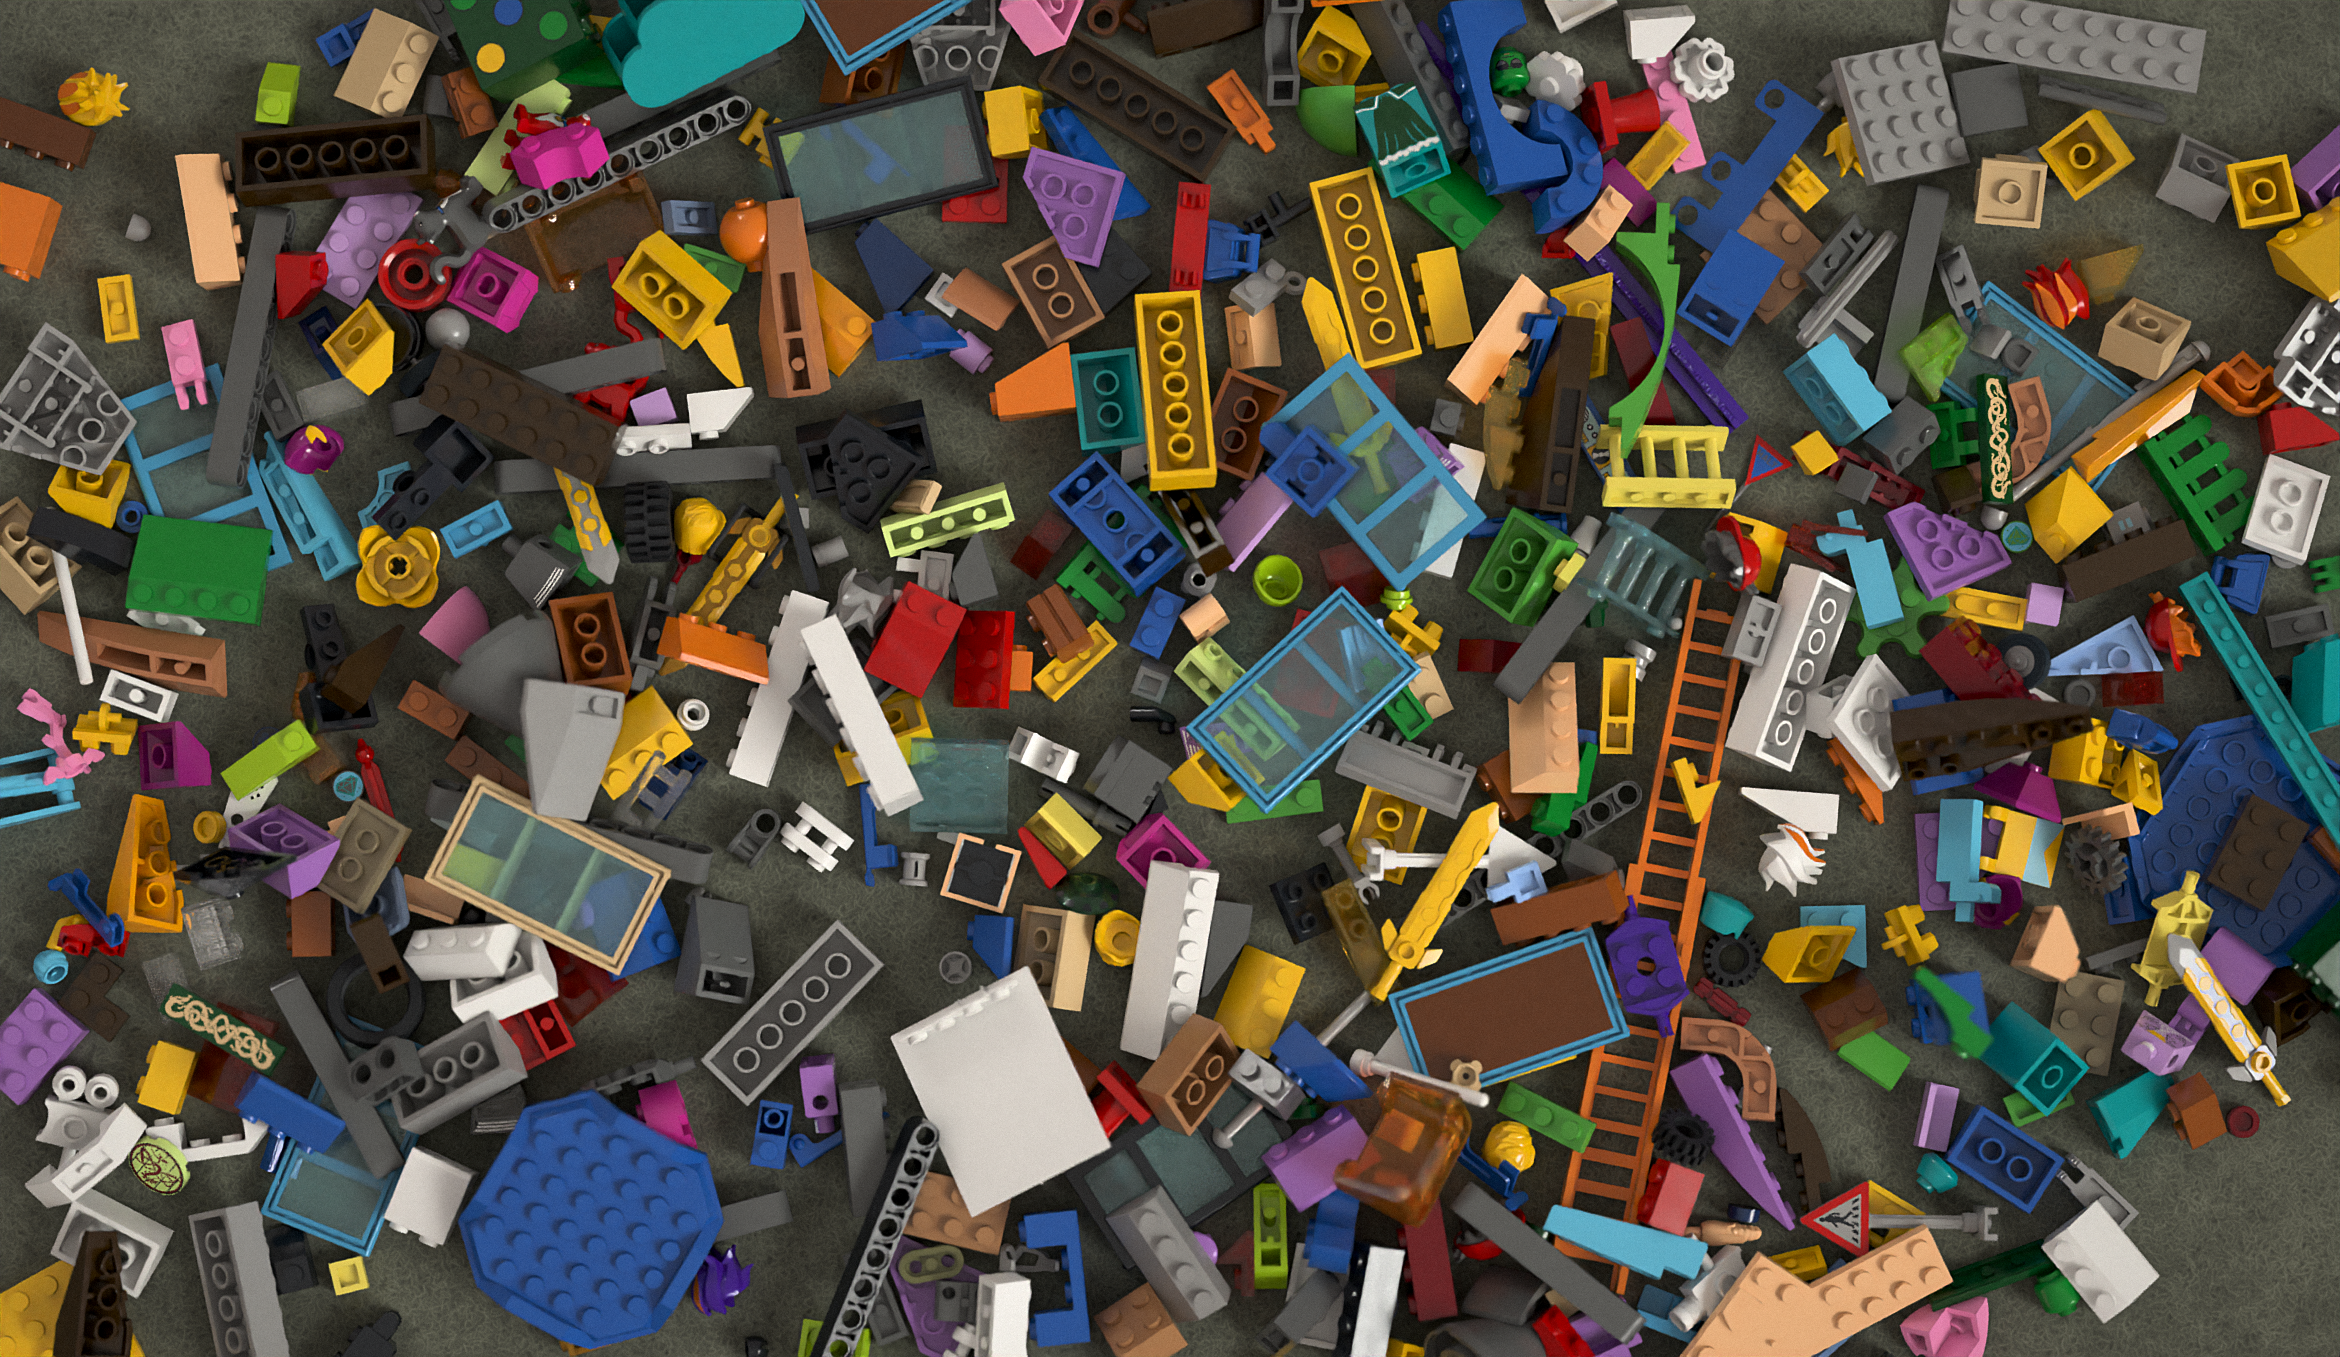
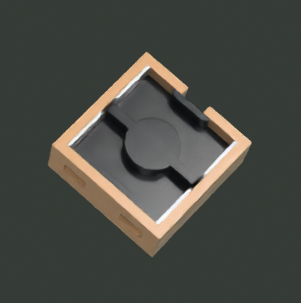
M959 832L940 895L1003 914L1022 851L999 844L992 848L984 845L985 840Z

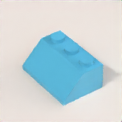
M1835 333L1783 371L1789 382L1837 446L1844 447L1892 412L1885 396L1876 390L1870 382L1866 370L1856 363L1846 343L1839 339Z

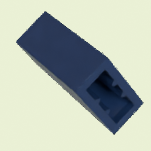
M877 218L872 223L867 220L856 231L855 236L858 238L855 240V245L884 312L901 311L935 274L934 270Z

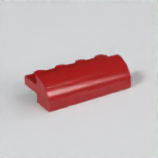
M553 999L499 1020V1023L518 1047L526 1072L576 1046Z

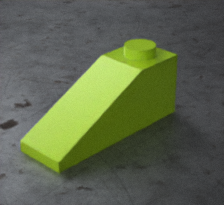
M298 719L271 736L220 774L237 801H240L318 752L321 748L313 735L307 731L305 722Z
M1261 1183L1253 1189L1254 1289H1287L1286 1196L1276 1183Z

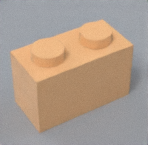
M1610 184L1607 185L1580 214L1563 241L1586 261H1589L1610 242L1633 204Z

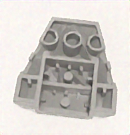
M973 0L909 38L924 85L970 74L974 91L991 90L1012 27L1003 18L998 9L1002 0Z
M2315 296L2310 299L2274 351V358L2279 364L2274 370L2273 385L2293 403L2340 417V298L2329 303Z
M45 322L28 347L30 351L0 393V448L101 476L137 424V421L86 358L78 345Z

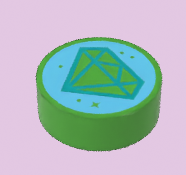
M2012 521L2002 528L1999 539L2006 551L2018 554L2026 551L2031 546L2033 532L2025 522Z

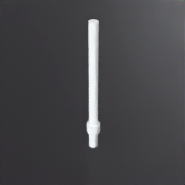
M47 507L49 509L56 510L55 507ZM52 550L80 683L90 684L93 682V676L67 557Z

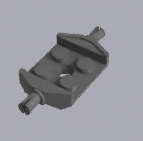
M693 1055L675 1063L674 1061L669 1062L664 1058L648 1059L590 1080L585 1087L581 1086L578 1092L593 1088L605 1097L621 1091L620 1084L630 1081L631 1086H635L653 1079L652 1072L658 1084L678 1077V1074L696 1069L697 1065Z

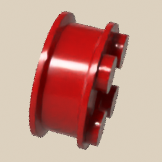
M415 238L399 241L384 253L378 267V281L382 292L394 305L405 308L413 313H420L436 308L446 299L447 293L452 286L453 274L451 267L444 266L442 273L447 282L444 285L437 284L430 275V263L436 256L443 253L435 245L428 242L418 245L417 241L419 239ZM416 267L423 270L422 280L415 284L409 283L407 280L408 272Z

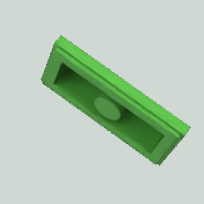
M1873 1031L1840 1047L1837 1052L1838 1056L1889 1092L1911 1060L1909 1056Z

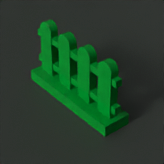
M2189 413L2181 418L2184 425L2169 435H2166L2163 430L2155 435V438L2153 437L2135 448L2134 451L2178 518L2184 519L2190 536L2204 557L2224 547L2225 543L2227 544L2235 539L2232 532L2247 523L2255 495L2246 499L2240 490L2247 483L2248 479L2244 470L2236 468L2228 472L2222 463L2229 456L2230 450L2228 445L2221 441L2210 445L2204 436L2212 427L2210 418L2206 415H2198L2192 418ZM2195 441L2201 452L2184 462L2178 451ZM2213 468L2219 479L2202 489L2196 478ZM2231 495L2237 506L2220 516L2214 505Z
M1137 483L1132 489L1135 494L1183 545V548H1187L1188 545L1175 522L1159 509L1162 502L1158 498L1151 502L1147 497L1152 492L1142 483ZM1112 513L1107 518L1106 523L1112 529H1119L1123 526L1125 517L1120 513ZM1089 540L1080 547L1053 578L1064 589L1070 585L1074 589L1070 594L1076 600L1082 596L1098 610L1095 617L1101 622L1105 617L1114 623L1122 621L1125 617V609L1119 601L1126 594L1136 598L1117 577L1112 565ZM1092 561L1095 566L1086 574L1083 569ZM1102 571L1120 586L1113 596L1094 581Z

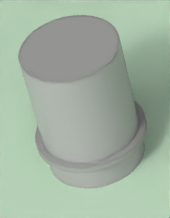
M841 535L820 544L816 543L817 545L811 547L819 568L827 567L828 564L849 556Z

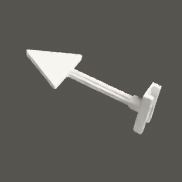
M1499 826V830L1489 844L1488 853L1482 856L1474 868H1487V887L1497 883L1506 882L1505 871L1530 861H1537L1541 873L1556 866L1557 862ZM1362 838V845L1369 853H1367V864H1361V871L1369 880H1383L1384 869H1395L1396 867H1439L1447 854L1396 853V850H1384V847L1375 838Z

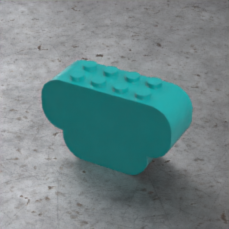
M618 0V5L622 12L614 16L606 25L602 35V46L630 98L638 105L644 107H659L682 98L693 90L711 83L717 78L741 68L746 63L786 44L800 31L804 23L805 12L800 0Z

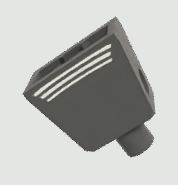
M513 533L501 546L513 558V561L505 571V576L534 610L543 611L548 608L549 600L558 598L584 561L579 556L542 534H538L524 543Z

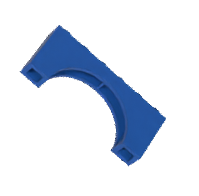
M1461 0L1449 2L1438 13L1437 23L1439 31L1443 33L1445 39L1446 58L1452 65L1454 88L1460 95L1463 106V121L1468 125L1471 136V151L1476 155L1479 166V181L1485 188L1486 196L1556 185L1568 175L1560 144L1539 143L1519 133L1500 112L1490 86L1489 65L1496 43L1505 36L1515 34L1527 23L1521 0Z

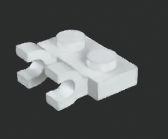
M921 550L920 560L898 557L896 571L918 573V586L948 600V584L951 582L954 554ZM893 590L894 599L892 603H895L901 590Z

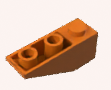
M1837 737L1828 740L1826 743L1829 748L1825 752L1834 767L1840 765L1846 776L1842 778V781L1851 795L1857 793L1863 803L1859 806L1862 815L1868 823L1873 821L1875 825L1882 824L1884 822L1882 791Z

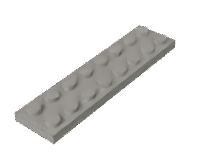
M1949 0L1941 53L2004 64L2016 63L2017 66L2195 95L2197 93L2206 30L2027 0Z

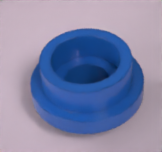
M127 501L118 508L116 522L123 531L138 533L140 532L143 514L149 515L147 508L140 502ZM130 511H135L137 519L135 522L129 523L126 516Z

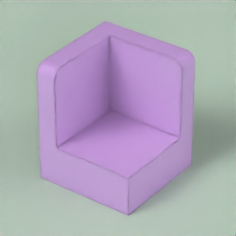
M666 387L630 401L638 426L671 424L679 421Z
M2037 583L2028 584L2025 599L2028 600L2024 623L2032 622L2057 626L2065 588Z

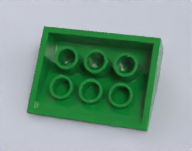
M143 514L129 574L125 608L130 611L260 627L273 530Z

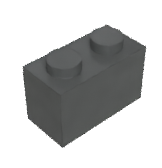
M1907 395L1891 413L1886 415L1862 439L1870 458L1897 476L1914 461L1917 455L1928 445H1931L1942 432L1935 414Z

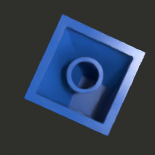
M975 915V921H968L967 940L973 941L974 950L1000 980L1011 973L1015 918Z

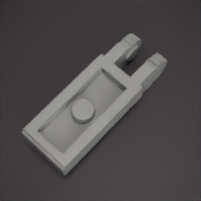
M2069 1152L2065 1159L2083 1175L2074 1183L2059 1168L2054 1176L2069 1189L2068 1192L2085 1208L2095 1200H2098L2119 1227L2124 1230L2139 1212L2094 1169L2088 1168L2074 1154Z

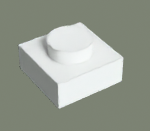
M942 273L924 299L952 318L958 307L943 299L942 295L954 279Z

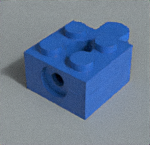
M1279 421L1267 424L1260 432L1259 440L1261 445L1277 459L1265 475L1312 518L1319 516L1361 468L1313 424L1307 425L1299 435L1285 423Z

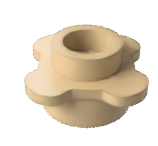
M1459 1059L1452 1061L1450 1069L1453 1073L1452 1080L1449 1083L1478 1092L1481 1089V1083L1479 1082V1073L1482 1071L1481 1063L1476 1060L1471 1063H1462ZM1464 1073L1469 1074L1468 1079H1463Z

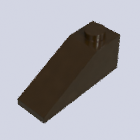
M399 624L346 657L336 666L331 664L321 679L325 684L319 694L351 714L363 707L405 627Z

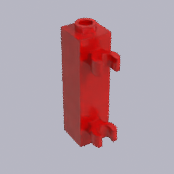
M1179 182L1169 292L1200 290L1201 300L1211 185Z

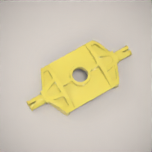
M2186 871L2182 888L2179 891H2174L2152 900L2151 905L2158 910L2141 964H2131V968L2149 981L2150 986L2144 1003L2149 1006H2158L2162 989L2183 984L2168 961V935L2172 933L2192 939L2198 950L2200 951L2213 909L2198 899V895L2194 893L2200 874L2195 871Z

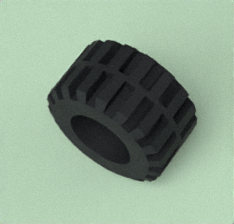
M667 481L627 483L623 493V521L628 558L632 564L671 562L675 555L676 543L674 504L670 485Z

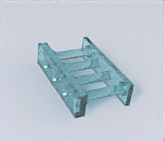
M1611 512L1605 524L1617 530L1615 533L1617 539L1595 582L1580 576L1576 582L1587 588L1585 594L1600 602H1603L1605 599L1647 625L1645 631L1660 639H1663L1664 635L1678 639L1680 633L1667 626V620L1671 616L1687 582L1692 581L1693 577L1707 581L1711 571L1707 570L1705 565L1633 519ZM1634 541L1637 543L1635 546L1637 551L1616 593H1614L1607 586L1628 544H1632ZM1654 554L1656 555L1654 561L1657 563L1636 605H1633L1627 601V598L1648 556L1652 557ZM1675 567L1674 574H1676V577L1654 618L1646 612L1668 568L1672 569Z

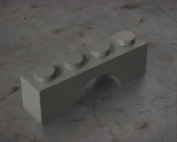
M1264 0L1260 94L1267 106L1299 105L1300 72L1297 60V28L1299 17L1303 13L1304 0Z

